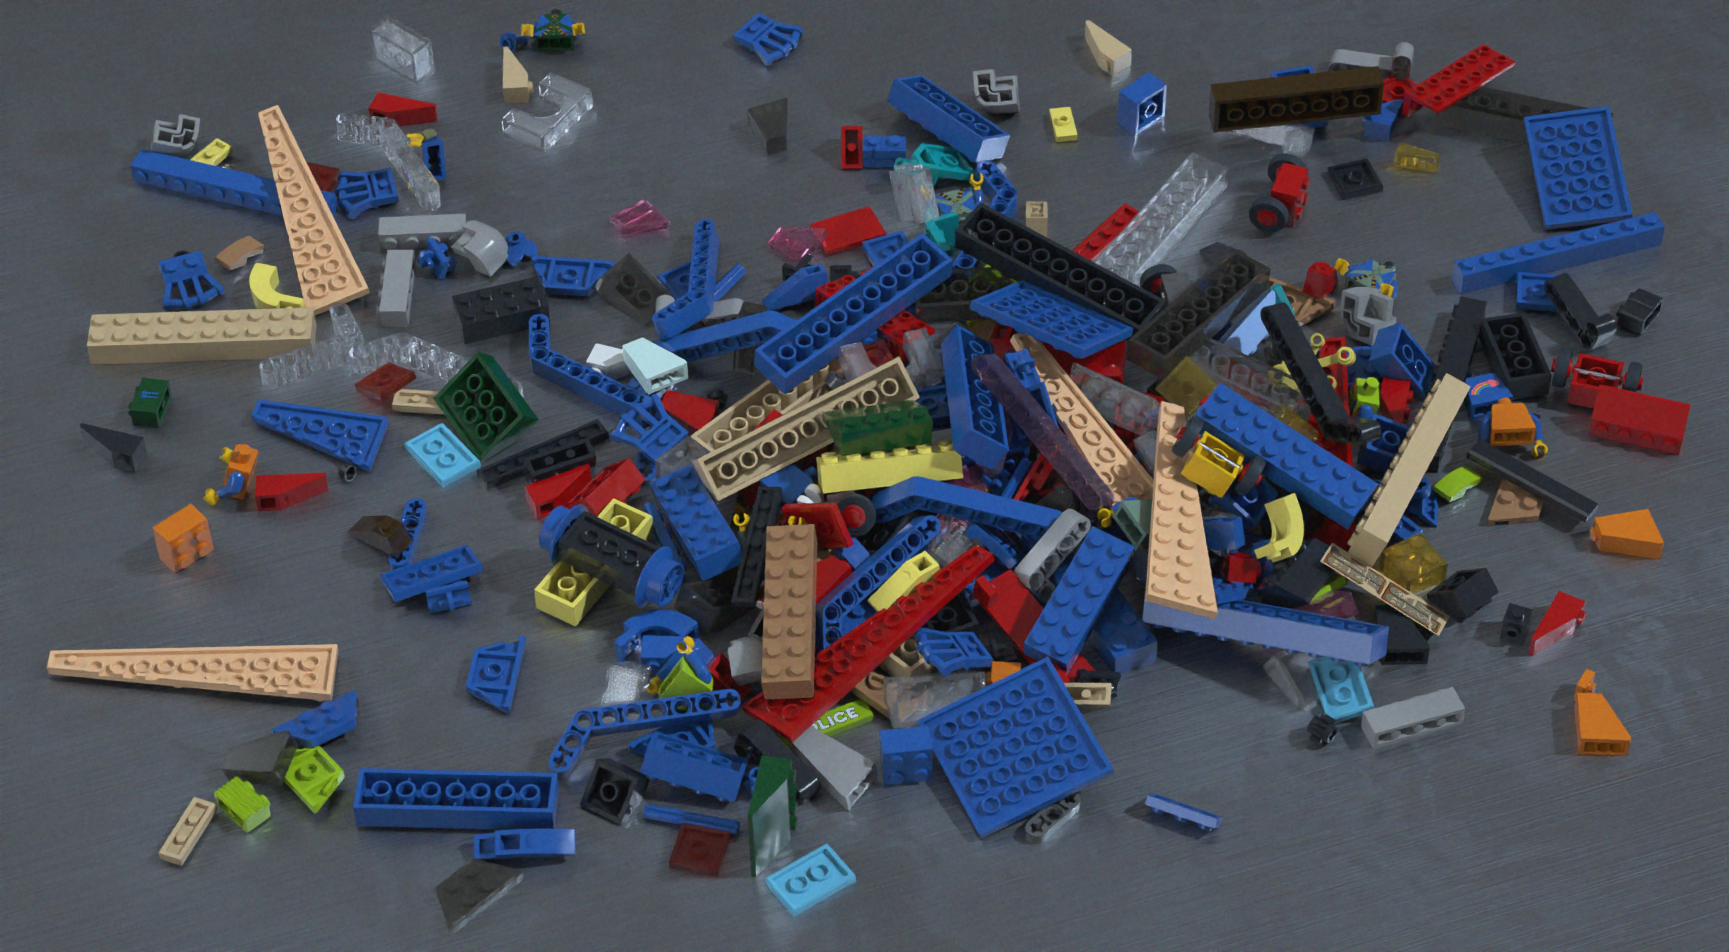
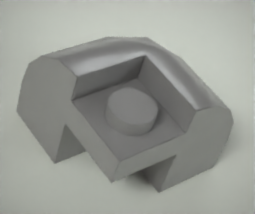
M994 69L973 71L976 99L985 111L991 114L1020 112L1017 75L996 77Z
M179 114L177 124L156 120L150 151L179 158L188 155L195 146L201 118Z
M476 220L468 221L462 226L465 231L464 234L451 247L454 253L470 259L475 271L491 277L506 261L508 257V244L504 236L494 227Z
M1354 287L1343 290L1340 320H1344L1345 326L1349 331L1348 335L1358 341L1371 346L1374 345L1378 330L1396 323L1397 317L1392 316L1394 298L1383 295L1380 289L1371 287Z
M743 637L730 641L732 647H728L732 678L739 686L756 681L762 686L763 641L755 637Z

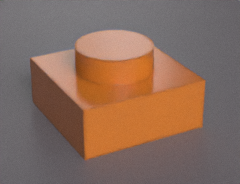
M1589 669L1585 670L1576 685L1574 701H1576L1577 693H1594L1597 685L1594 683L1595 672Z

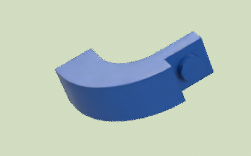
M652 610L637 614L623 623L624 634L619 635L614 642L615 656L618 660L624 662L642 646L643 635L689 636L692 639L699 638L698 622L687 615L671 610Z

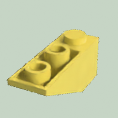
M926 551L906 561L868 599V603L877 612L883 608L888 610L897 603L896 599L902 595L907 597L914 592L915 586L919 583H926L933 579L934 573L940 570L939 564Z

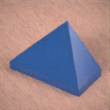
M1430 486L1431 495L1426 499L1410 501L1405 511L1435 528L1437 527L1439 494L1433 491V487Z

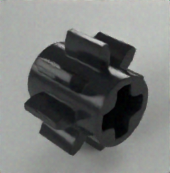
M1322 714L1321 717L1314 716L1307 727V731L1312 733L1309 739L1318 745H1323L1324 742L1331 743L1338 732V728L1334 726L1336 720L1327 714Z

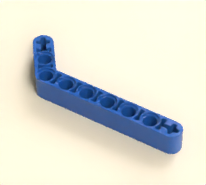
M981 161L977 165V182L980 181V173H982L983 183L980 188L991 201L989 207L1012 219L1017 211V190L993 162ZM960 251L952 264L951 277L946 279V285L948 283L953 284L957 298L959 297L956 285L980 270L977 268L980 261L963 251Z
M703 219L695 224L688 293L652 316L659 339L666 340L676 336L710 315L713 311L719 237L712 219Z
M771 310L679 334L670 339L656 340L652 343L690 363L765 343L797 320Z
M536 314L529 319V359L531 371L535 375L620 416L623 413H628L634 403H641L651 399L648 395L551 350L548 317L543 314ZM653 410V412L651 413V415L654 418L656 416L657 410ZM637 416L635 419H633L639 425L642 426L641 417Z
M918 476L911 477L875 492L870 499L876 509L875 523H885L920 509L1040 539L1062 514L1061 511Z
M930 515L914 518L816 604L815 659L819 652L831 646L842 637V618L939 533L941 525L937 517ZM908 537L911 539L910 545L908 544ZM892 551L894 552V555H895L894 560H893L892 557H891ZM876 565L878 567V574L875 572ZM859 580L862 582L861 589L858 586ZM843 594H844V596H845V602H844V603L842 602V595H843ZM826 608H827L828 613H829L828 618H826V616H825V610H826ZM826 633H828V635H829V641H828V643H827L826 638H825Z
M733 689L580 710L572 718L550 756V773H557L558 779L567 778L591 737L736 716L741 707L740 694ZM727 700H731L733 706H729ZM717 701H719L720 709H716ZM702 703H709L712 708L704 711L699 706ZM679 706H684L688 711L684 714H679L675 709ZM657 709L661 710L664 714L657 718L653 717L651 712ZM630 713L639 715V718L635 721H630L626 717ZM607 716H611L615 719V721L612 724H605L602 722V720ZM581 720H588L591 723L586 728L579 727L578 725ZM574 740L579 745L574 749H570L566 746V743ZM563 759H564V765H565V767H564V766H560L559 769L556 768V764H557V765H560L561 762H562Z

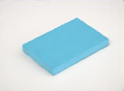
M443 423L404 443L405 449L442 488L481 467L480 461Z
M1327 656L1308 661L1324 713L1336 720L1334 724L1363 715L1364 711L1375 708L1361 666L1355 665L1354 661L1335 662L1331 660V657Z
M827 843L765 878L766 886L793 917L856 881L855 874Z

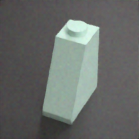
M642 337L622 345L624 362L648 395L688 379V367L684 359Z

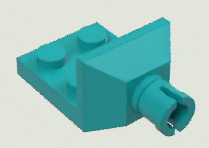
M922 143L915 150L910 160L898 158L894 164V171L897 172V175H907L917 189L922 185L925 192H928L926 184L929 182L934 186L939 177L970 181L972 174L973 180L977 175L963 153L955 151L952 147Z
M927 207L922 212V219L925 221V235L951 258L953 256V248H955V230L959 226V215L957 212L939 215L936 207Z

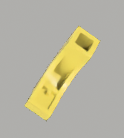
M256 262L249 279L252 299L256 309L305 308L303 298L288 296L275 291L279 284L276 266Z
M1295 493L1264 504L1271 522L1272 536L1267 545L1254 550L1257 559L1267 556V559H1271L1274 563L1295 555L1300 549L1303 541L1304 525L1302 512Z

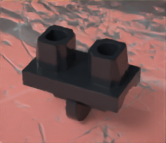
M993 638L989 639V645L984 646L993 658L992 661L1018 663L1012 641L996 643ZM992 664L991 667L975 668V671L978 675L987 674V671H990L992 668Z
M1078 669L1075 682L1111 683V697H1117V687L1121 674L1119 672H1109V670L1087 671L1086 669Z

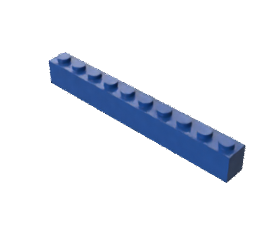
M144 149L140 150L130 165L133 181L283 216L274 179ZM320 190L334 216L338 210L336 194Z
M1656 212L1456 260L1454 262L1452 281L1460 294H1465L1517 281L1518 272L1546 274L1660 246L1665 226Z

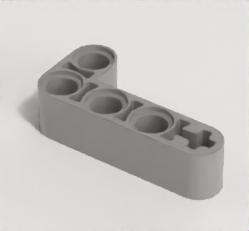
M1401 42L1396 45L1394 57L1337 49L1332 53L1329 71L1379 66L1383 80L1389 77H1398V80L1404 81L1405 78L1410 79L1414 48L1407 42Z
M669 295L659 296L656 299L655 313L673 303L675 299ZM738 298L716 301L710 315L679 334L743 318L746 315V303Z
M1067 509L1059 516L1014 570V574L1033 597L1042 603H1048L1056 589L1048 578L1090 530V520L1073 509Z

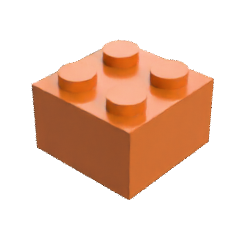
M192 504L152 527L159 558L175 574L214 550L208 520Z

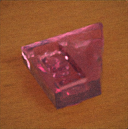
M646 199L610 217V223L622 235L670 227L669 220Z
M779 227L768 241V245L773 250L799 263L806 253L809 255L813 254L826 237L827 231L824 228Z

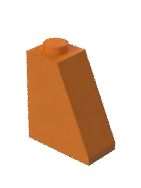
M1649 509L1594 518L1593 528H1590V536L1592 541L1596 542L1600 551L1661 559L1664 541Z
M1577 693L1574 712L1578 754L1628 756L1631 736L1604 696L1598 693Z

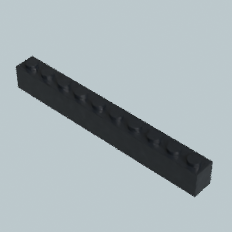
M1461 296L1459 304H1454L1452 311L1454 320H1449L1447 328L1449 335L1445 334L1442 347L1445 349H1440L1437 361L1440 365H1435L1433 372L1435 381H1430L1428 393L1434 394L1431 391L1437 379L1442 381L1446 373L1462 382L1467 378L1479 339L1481 319L1485 318L1486 301ZM1453 421L1427 471L1438 473Z

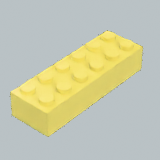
M940 440L935 445L923 444L916 445L915 447H902L844 456L836 455L835 452H826L821 454L822 457H816L818 481L822 493L887 487L916 476L936 481L963 478L961 455L954 450L952 440Z
M614 498L598 516L646 541H649L654 535L653 517ZM559 560L534 589L536 608L576 627L611 585Z

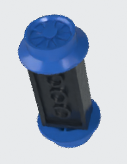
M581 504L571 509L557 506L548 515L540 531L539 546L549 552V559L553 565H556L561 560L634 596L636 605L641 608H645L651 603L660 607L666 606L674 598L682 583L684 566L673 560V551L670 547L663 546L660 548L588 513L587 508Z

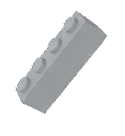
M466 213L379 217L378 236L381 251L427 249V238H434L437 244L445 243L448 248H452L451 246L465 232L462 226L467 222Z
M387 250V257L382 261L384 274L380 276L382 289L378 291L380 305L376 306V316L380 318L382 327H408L416 267L414 250Z
M1453 687L1440 689L1433 693L1422 696L1418 695L1411 699L1393 702L1386 706L1364 711L1361 728L1374 749L1461 725L1464 720L1465 707Z

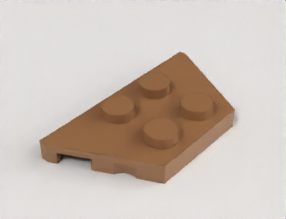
M1259 273L1256 275L1257 298L1263 291L1269 290L1270 286L1275 284L1281 285L1295 312L1294 317L1299 326L1310 322L1335 307L1336 300L1328 297L1320 299L1303 293V289Z
M1502 478L1488 517L1487 526H1495V522L1508 521L1509 525L1520 522H1538L1545 501Z

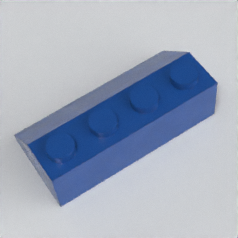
M655 731L647 746L640 773L645 774L651 780L662 779L668 781L674 787L681 788L685 786L693 789L697 794L706 795L708 793L716 796L718 800L735 802L749 759Z

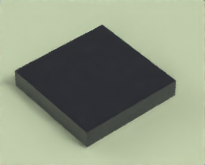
M1368 158L1327 168V173L1342 200L1383 192V184Z

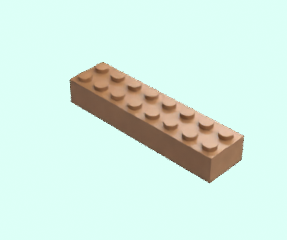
M814 524L767 527L761 679L765 700L814 697L817 536Z

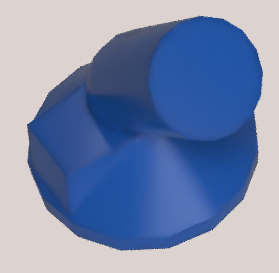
M512 32L504 33L500 36L499 44L502 49L503 47H508L511 52H514L518 45H528V37L516 36Z

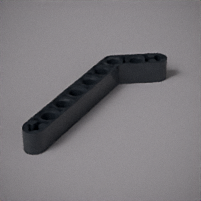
M1285 302L1263 307L1260 312L1262 323L1325 438L1329 441L1354 445L1379 440L1381 437V427L1376 420L1348 415L1289 306Z

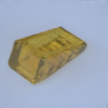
M1400 142L1395 151L1393 167L1438 172L1441 154Z

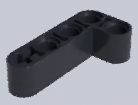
M1563 273L1544 282L1547 296L1585 350L1592 351L1610 342L1617 329L1615 319L1609 313L1598 317L1569 274Z
M757 719L738 734L734 743V750L739 757L749 760L754 757L759 764L762 756L792 759V770H796L794 785L797 786L795 801L799 804H803L821 789V784L817 777L762 720Z

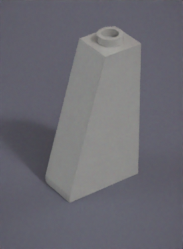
M811 726L793 743L790 742L792 752L817 777L819 782L843 808L848 811L878 776L874 761Z

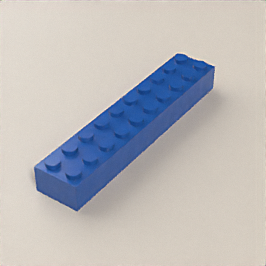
M921 233L755 349L754 366L779 390L786 394L951 277L953 259L925 234Z
M1144 597L1142 621L1150 623V626L1153 628L1172 627L1175 632L1183 633L1188 630L1195 632V635L1201 637L1215 635L1217 639L1222 641L1236 639L1240 640V643L1244 645L1258 643L1263 644L1262 647L1266 649H1277L1279 647L1284 648L1285 652L1293 654L1300 653L1301 651L1308 653L1310 657L1322 658L1327 656L1331 657V660L1335 662L1349 660L1354 661V664L1364 667L1369 666V664L1376 662L1386 655L1388 626L1244 600L1216 604L1218 614L1215 619L1148 602L1145 601Z

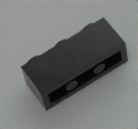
M584 438L523 458V474L528 485L586 464L590 465V472H592L596 468V454L589 439Z

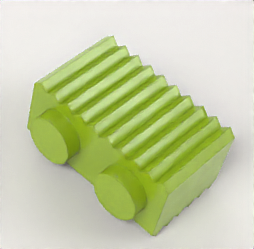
M235 776L234 779H231L230 782H227L226 785H223L222 788L219 787L214 792L218 808L236 822L240 828L245 830L246 833L271 816L269 809L271 805L266 796L263 794L259 796L255 793V789L249 781L243 782L238 776Z

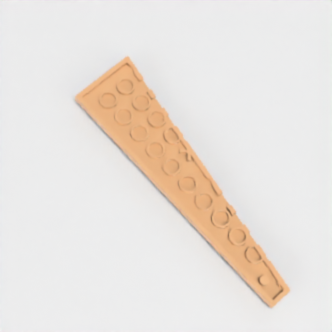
M276 105L258 112L305 307H313L314 314L318 315L369 294L368 286L279 106Z
M1017 333L1013 335L1010 342L1016 352L1027 348L1030 357L1034 359L1041 382H1045L1056 419L1110 509H1112L1113 505L1127 497L1141 500L1152 499L1154 481L1045 346L1028 334Z
M1161 401L1158 412L1145 601L1215 619L1218 611L1197 484L1189 481L1181 474L1191 449L1182 458L1172 452V448L1177 440L1175 438L1181 426H1186L1184 407Z
M338 645L50 651L47 670L48 674L167 685L174 686L175 688L188 687L313 699L322 702L332 701Z

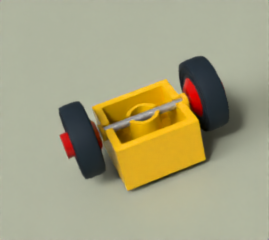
M1193 416L1186 426H1181L1175 436L1177 440L1172 448V452L1181 458L1185 456L1189 449L1193 448L1181 474L1189 481L1197 483L1210 494L1216 495L1219 498L1223 497L1237 474H1239L1234 490L1242 496L1247 495L1252 487H1256L1263 476L1261 473L1266 461L1260 456L1255 455L1243 467L1241 464L1245 457L1244 454L1206 431L1198 439L1204 422Z

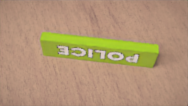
M858 699L827 711L811 727L830 737L874 720V714L864 700ZM775 732L781 741L792 751L790 741Z

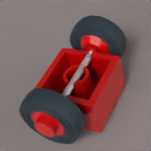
M1282 153L1274 156L1268 166V176L1274 183L1271 197L1257 198L1249 209L1251 223L1256 228L1265 232H1278L1284 226L1294 228L1296 221L1302 217V206H1306L1309 199V194L1306 193L1311 178L1307 177L1308 168L1297 156Z
M1561 347L1557 359H1553L1551 372H1554L1553 386L1564 388L1567 378L1570 374L1573 375L1567 403L1594 409L1600 384L1619 388L1622 383V389L1633 392L1642 390L1644 378L1641 377L1643 368L1641 363L1631 362L1628 372L1624 374L1623 378L1624 362L1579 353L1577 363L1573 365V349L1568 347Z

